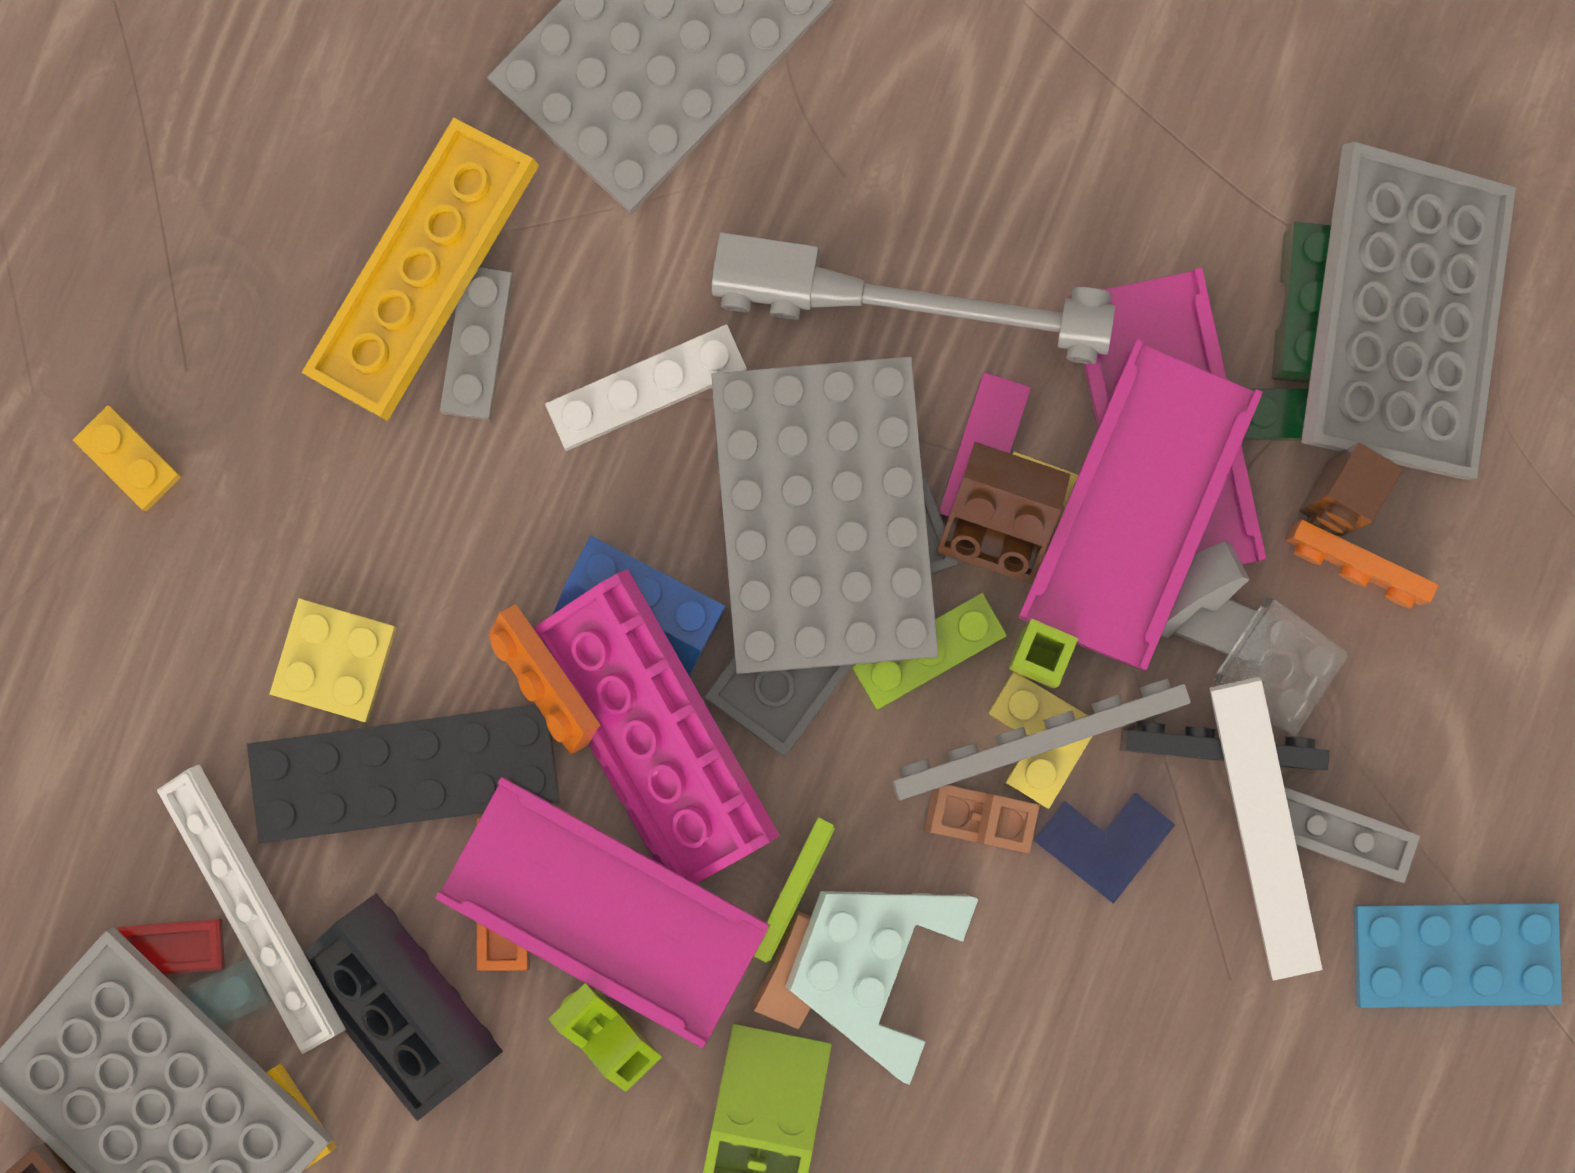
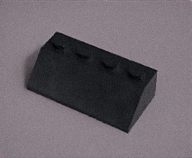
M377 893L335 922L304 952L346 1029L344 1031L416 1121H419L503 1052L493 1039L491 1032L480 1023L461 999L459 992L448 983L431 962L427 952L415 942L399 922L395 912L383 902Z

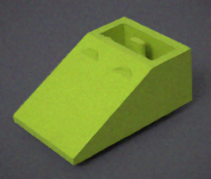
M733 1023L703 1173L809 1172L832 1043Z

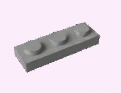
M479 267L456 305L440 412L442 414L491 421L514 277L512 272Z
M1284 787L1296 846L1390 880L1405 883L1420 835Z

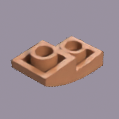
M798 910L775 951V963L753 999L755 1012L796 1029L801 1027L810 1010L808 1005L785 987L811 919L810 915Z

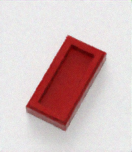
M222 919L118 927V932L163 975L225 969Z

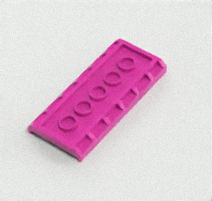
M1197 268L1187 273L1104 289L1112 294L1111 304L1116 305L1108 355L1098 354L1096 364H1083L1097 430L1137 339L1143 341L1145 346L1227 380L1202 268ZM1240 446L1195 554L1220 542L1227 541L1232 544L1241 564L1246 565L1265 560L1266 554L1242 446Z
M1137 339L1018 618L1027 623L1031 618L1079 638L1076 644L1131 668L1145 671L1151 661L1263 392L1257 389L1252 391L1145 346L1143 341Z
M628 569L599 583L533 627L600 723L598 730L588 745L655 861L689 880L699 883L780 836Z
M501 777L497 783L499 786L445 885L437 893L435 899L703 1049L771 924L511 780Z

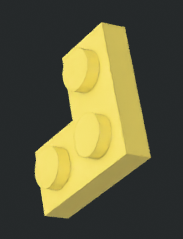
M1012 672L987 714L1012 730L1024 726L1027 736L1046 730L1044 719L1071 710L1075 720L1088 716L1016 672ZM1092 737L1017 761L1005 784L1049 809Z

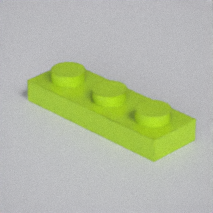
M983 593L935 619L938 647L937 658L856 664L852 666L854 673L876 711L1007 637Z

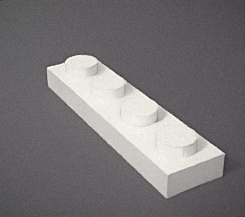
M726 324L547 402L545 405L564 449L568 451L712 388L711 373L745 371L747 368Z

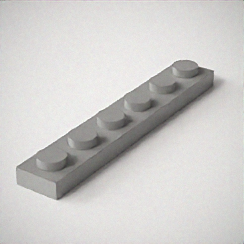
M1167 678L1140 687L1141 698L1123 703L1119 694L1092 703L1094 714L1075 720L1071 710L1044 719L1046 730L1027 736L1023 726L996 735L998 746L979 752L977 744L972 743L947 752L950 762L932 768L928 759L899 768L902 778L891 781L897 800L900 801L1190 704L1191 701L1186 686L1181 684L1171 687Z

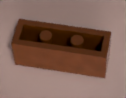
M1358 442L1328 460L1299 512L1309 517L1308 523L1334 535L1336 533L1339 536H1344L1374 521L1404 468Z

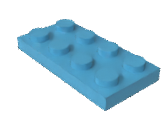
M1559 903L1353 906L1356 1006L1359 1008L1562 1005Z

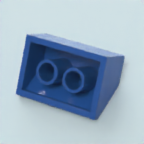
M590 536L565 583L553 614L599 583L628 569L691 678L726 611L725 605L609 544Z

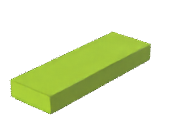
M819 817L817 818L769 915L767 923L771 925L754 957L766 963L771 961L835 830L833 824Z

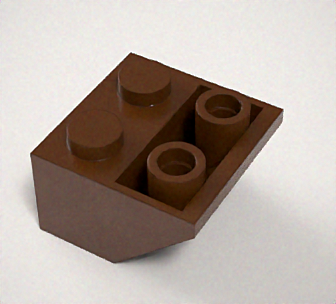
M974 442L937 552L1032 584L1062 511L1071 474Z

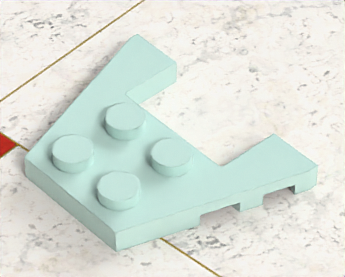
M821 891L785 987L887 1069L893 1076L903 1083L910 1085L925 1041L879 1024L915 926L919 925L963 942L978 899L967 894L933 895L931 893L886 894L883 892Z

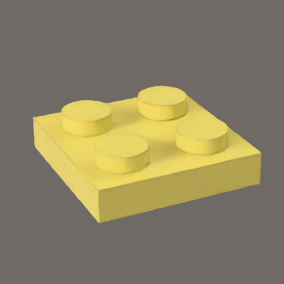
M298 598L270 695L368 723L397 627Z

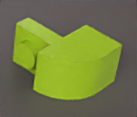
M1031 618L1028 623H1025L1020 632L1009 661L1008 669L1055 689L1060 685L1079 638Z
M586 983L576 992L568 995L561 1003L560 1008L548 1018L560 1034L584 1051L605 1078L625 1092L662 1058L661 1054L637 1026L604 993L597 989H592Z

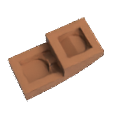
M945 785L932 790L924 832L1030 854L1040 805Z

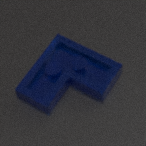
M1136 793L1132 794L1104 831L1066 801H1063L1032 841L1114 904L1175 824Z

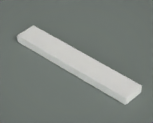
M1260 677L1210 687L1209 691L1270 976L1274 981L1322 970L1262 680Z
M200 764L187 769L157 789L301 1053L308 1052L346 1030Z

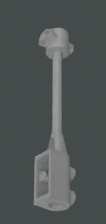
M719 233L712 276V296L722 297L721 308L726 310L750 312L751 303L756 302L770 304L769 314L774 317L798 320L800 309L811 311L812 308L862 306L865 303L1060 332L1058 348L1068 349L1066 359L1077 363L1096 364L1098 354L1108 355L1116 305L1111 304L1112 294L1105 290L1089 287L1072 288L1071 298H1065L1063 312L867 284L865 280L821 268L822 256L817 246Z

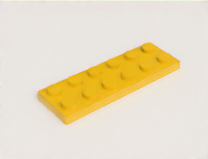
M453 117L302 373L388 422L537 171L539 164L532 157Z

